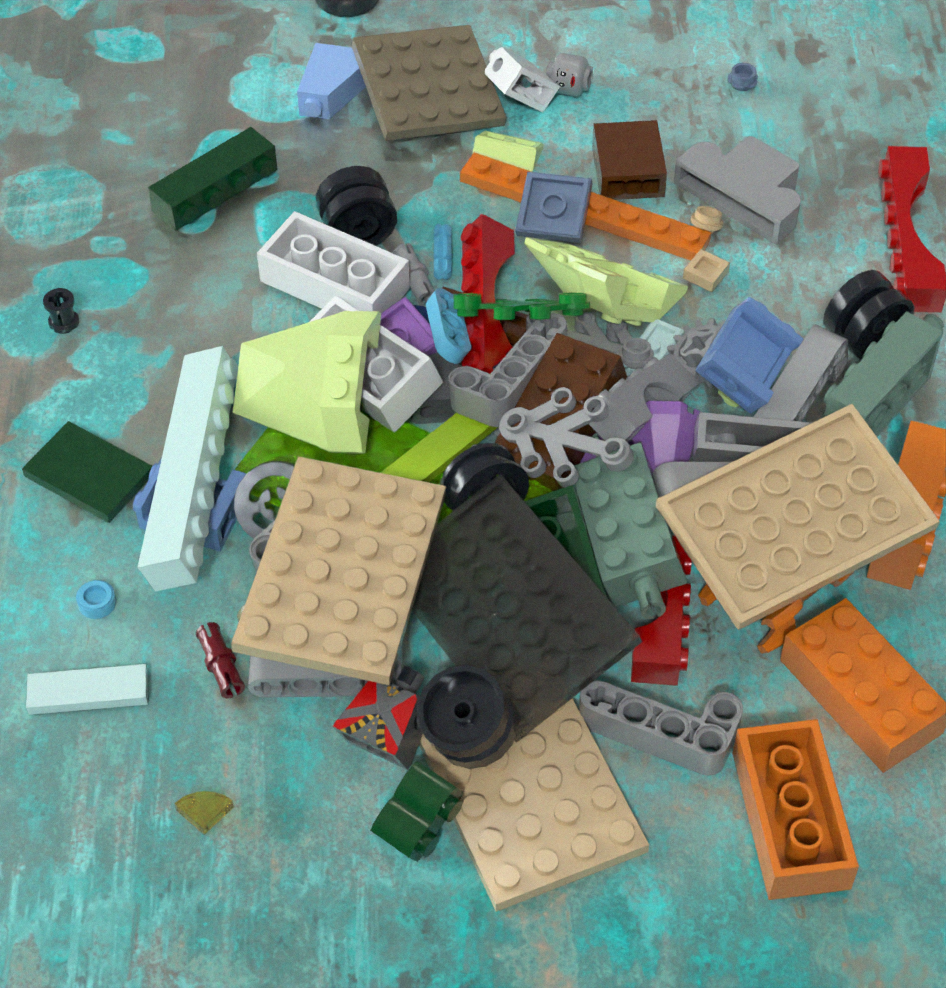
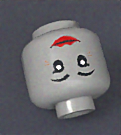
M560 53L554 62L549 61L546 75L560 86L556 93L578 97L583 91L589 90L593 67L589 66L588 60L585 57Z

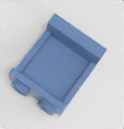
M748 297L732 309L695 371L751 414L769 402L774 393L770 389L771 385L790 353L801 345L803 338L795 332L792 326L782 322L768 311L764 304Z
M161 459L159 463H155L149 473V481L143 491H139L136 494L133 502V511L136 512L139 528L144 530L147 527ZM232 470L227 481L219 479L216 482L213 496L214 507L210 512L208 522L209 534L205 537L204 547L221 552L237 521L234 510V498L237 487L246 473Z

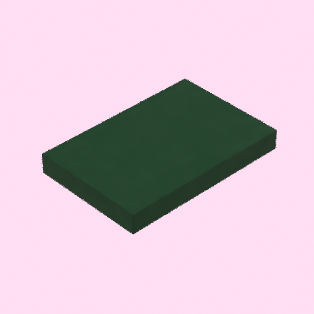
M68 421L22 468L24 477L110 523L147 483L152 465Z

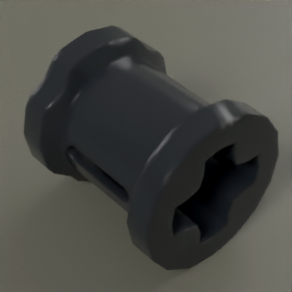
M65 288L50 290L43 298L44 308L50 314L48 318L49 327L54 332L60 334L71 332L79 324V316L73 310L75 303L74 295Z

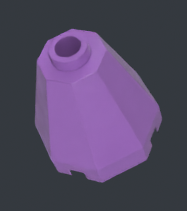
M681 401L646 402L653 417L628 442L629 445L641 442L652 472L659 465L666 462H690L693 454L694 426L700 411L694 409L693 414L689 413L688 405Z

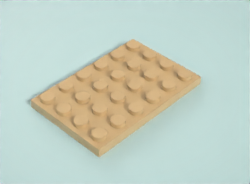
M853 404L658 498L655 506L738 630L937 529L940 522Z
M298 456L232 639V652L390 685L446 496V486Z
M540 652L487 671L496 678L517 710L518 730L513 745L501 759L480 768L468 769L456 766L444 758L422 734L419 746L430 770L463 791L460 799L463 802L462 807L453 820L496 912L648 853L649 843L551 656L545 657Z

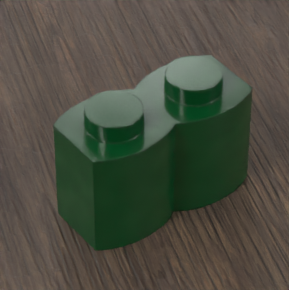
M416 761L399 783L392 798L377 816L370 831L408 858L418 862L422 856L428 857L436 848L439 842L437 833L444 822H451L459 813L463 804L460 800L463 791Z

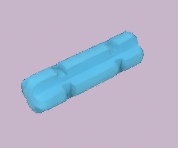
M437 224L434 227V277L438 280L442 278L447 280L452 276V228L448 224Z

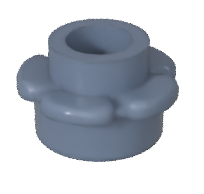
M738 63L732 67V72L728 74V82L738 91L752 89L758 83L756 68L749 63Z

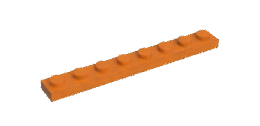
M474 152L460 171V182L521 202L527 172L531 171ZM591 192L585 225L690 261L700 249L705 251L710 243L711 232Z

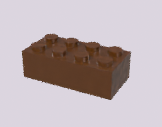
M556 333L514 408L522 407L530 411L550 401L552 393L556 389L561 387L568 388L576 398V405L568 413L559 412L540 422L541 424L552 425L584 409V403L590 397L598 396L605 389L609 391L622 378L626 380L627 374L621 356ZM563 397L558 404L565 403L569 397ZM521 421L515 423L513 427L518 426ZM589 424L573 431L588 437H592L597 433ZM500 433L495 443L508 449L515 462L520 465L522 455L518 445L505 440ZM531 438L535 451L541 455L546 463V469L537 478L528 476L529 484L549 492L565 488L560 486L553 476L555 466L545 442ZM564 447L569 461L573 465L580 464L586 452ZM538 461L532 462L528 469L536 467ZM571 470L565 471L561 478L568 477L571 474Z

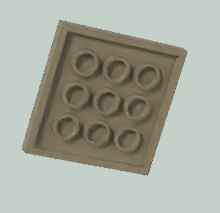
M470 25L353 37L351 47L385 141L505 126L506 114L493 82L485 74L487 66Z

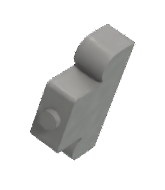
M746 137L726 155H722L721 148L714 143L699 142L676 159L674 184L772 243L779 244L797 225L801 198L795 189L800 164L755 137Z
M699 412L694 426L693 460L695 462H733L812 422Z

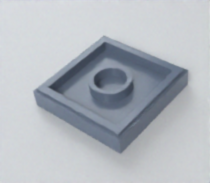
M527 172L515 229L516 235L581 243L593 185L592 178Z

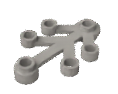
M583 312V315L575 316L574 328L577 332L567 330L568 337L620 355L623 364L631 369H641L654 358L651 344L642 338H632L624 322H621V324L609 322L605 336L596 324L595 316L591 313ZM529 315L526 318V331L536 320L529 319Z
M565 387L556 389L552 393L550 401L530 411L522 407L509 410L503 415L499 423V430L504 439L518 445L522 455L520 465L527 473V476L531 478L541 476L546 469V463L541 455L535 451L531 438L545 442L555 466L553 476L562 487L573 486L579 478V473L569 461L564 447L600 456L606 467L616 472L627 469L633 461L634 454L627 441L622 438H609L603 441L573 432L591 422H600L608 416L609 408L604 399L599 396L590 397L584 403V409L552 425L541 424L540 422L559 412L568 413L574 409L576 398L571 390ZM563 397H569L565 403L558 404ZM595 406H601V409L595 413L591 412V410ZM521 421L518 426L513 427L515 423ZM620 448L616 454L610 455L614 449ZM538 461L536 467L528 469L532 462ZM571 470V474L568 477L561 478L565 471Z

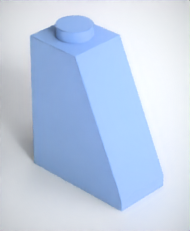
M315 43L297 90L300 116L330 120L366 87L351 47Z

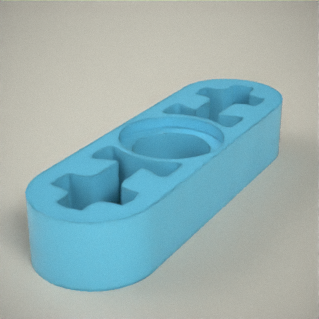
M437 288L426 302L435 348L445 360L454 364H460L471 350L464 317L457 316V309H453V294L445 289Z

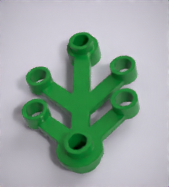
M559 293V301L546 299H525V301L495 299V302L484 303L481 301V294H453V309H457V316L462 317L478 316V309H494V319L512 320L515 319V311L525 310V312H529V319L544 320L551 319V311L562 310V315L580 316L583 315V309L590 308V302H587V293Z

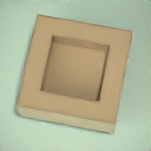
M700 249L684 268L683 279L713 292L729 272L730 262Z

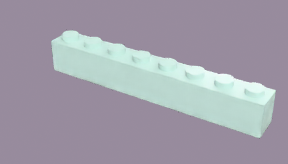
M223 346L184 356L138 563V569L155 592L197 583L199 568L203 564L205 537L209 534L208 522L211 509L214 507L213 496L216 482L219 480V465L221 455L224 454V439L226 429L229 428V413L231 404L234 402V388L238 374L236 361L233 358L230 359Z

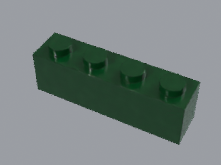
M247 128L149 186L148 191L152 211L175 231L179 230L278 170L275 145L254 128Z

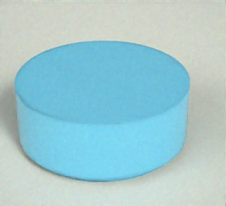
M93 580L85 583L76 594L79 611L90 619L106 617L116 606L113 587L102 580Z

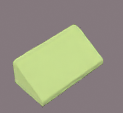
M485 130L475 137L473 153L475 152L532 172L535 169L544 144Z

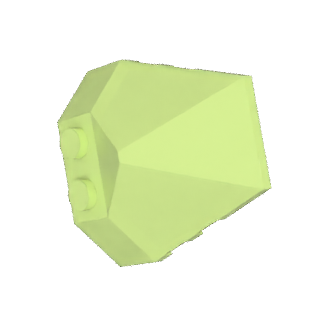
M526 237L524 242L563 293H587V302H590V308L583 309V312H602L601 318L612 323L621 324L624 321L632 325L641 326L643 321L654 322L657 319L660 320L686 294L688 286L664 276L637 271L633 269L634 266L607 260L603 255L569 243Z
M343 311L241 343L233 413L290 435L298 440L310 443L330 453L365 454L369 418L360 412L367 348H378L381 313L379 311Z

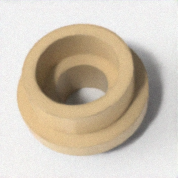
M709 206L697 207L696 212L692 213L690 222L695 227L709 231L711 234L714 231L721 230L723 226L722 213L718 209Z

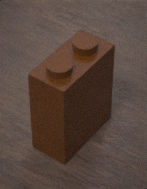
M657 120L594 123L592 149L599 194L614 200L665 197L667 170Z

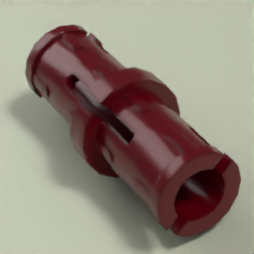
M215 622L207 623L211 632V637H208L204 625H201L196 630V637L206 655L204 662L207 670L214 674L221 696L226 699L233 698L229 686L230 683H232L237 696L245 690V684L234 664L236 661L235 654L231 648L226 646L220 626Z

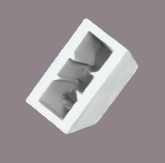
M504 47L494 50L489 56V64L485 69L486 76L504 94L538 111L544 112L560 86L530 61ZM524 77L532 83L530 87L525 88L522 81Z

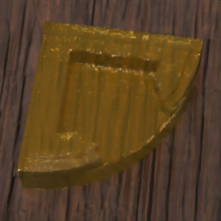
M210 791L195 792L182 797L174 803L176 811L203 834H206L234 808L233 801L230 798Z

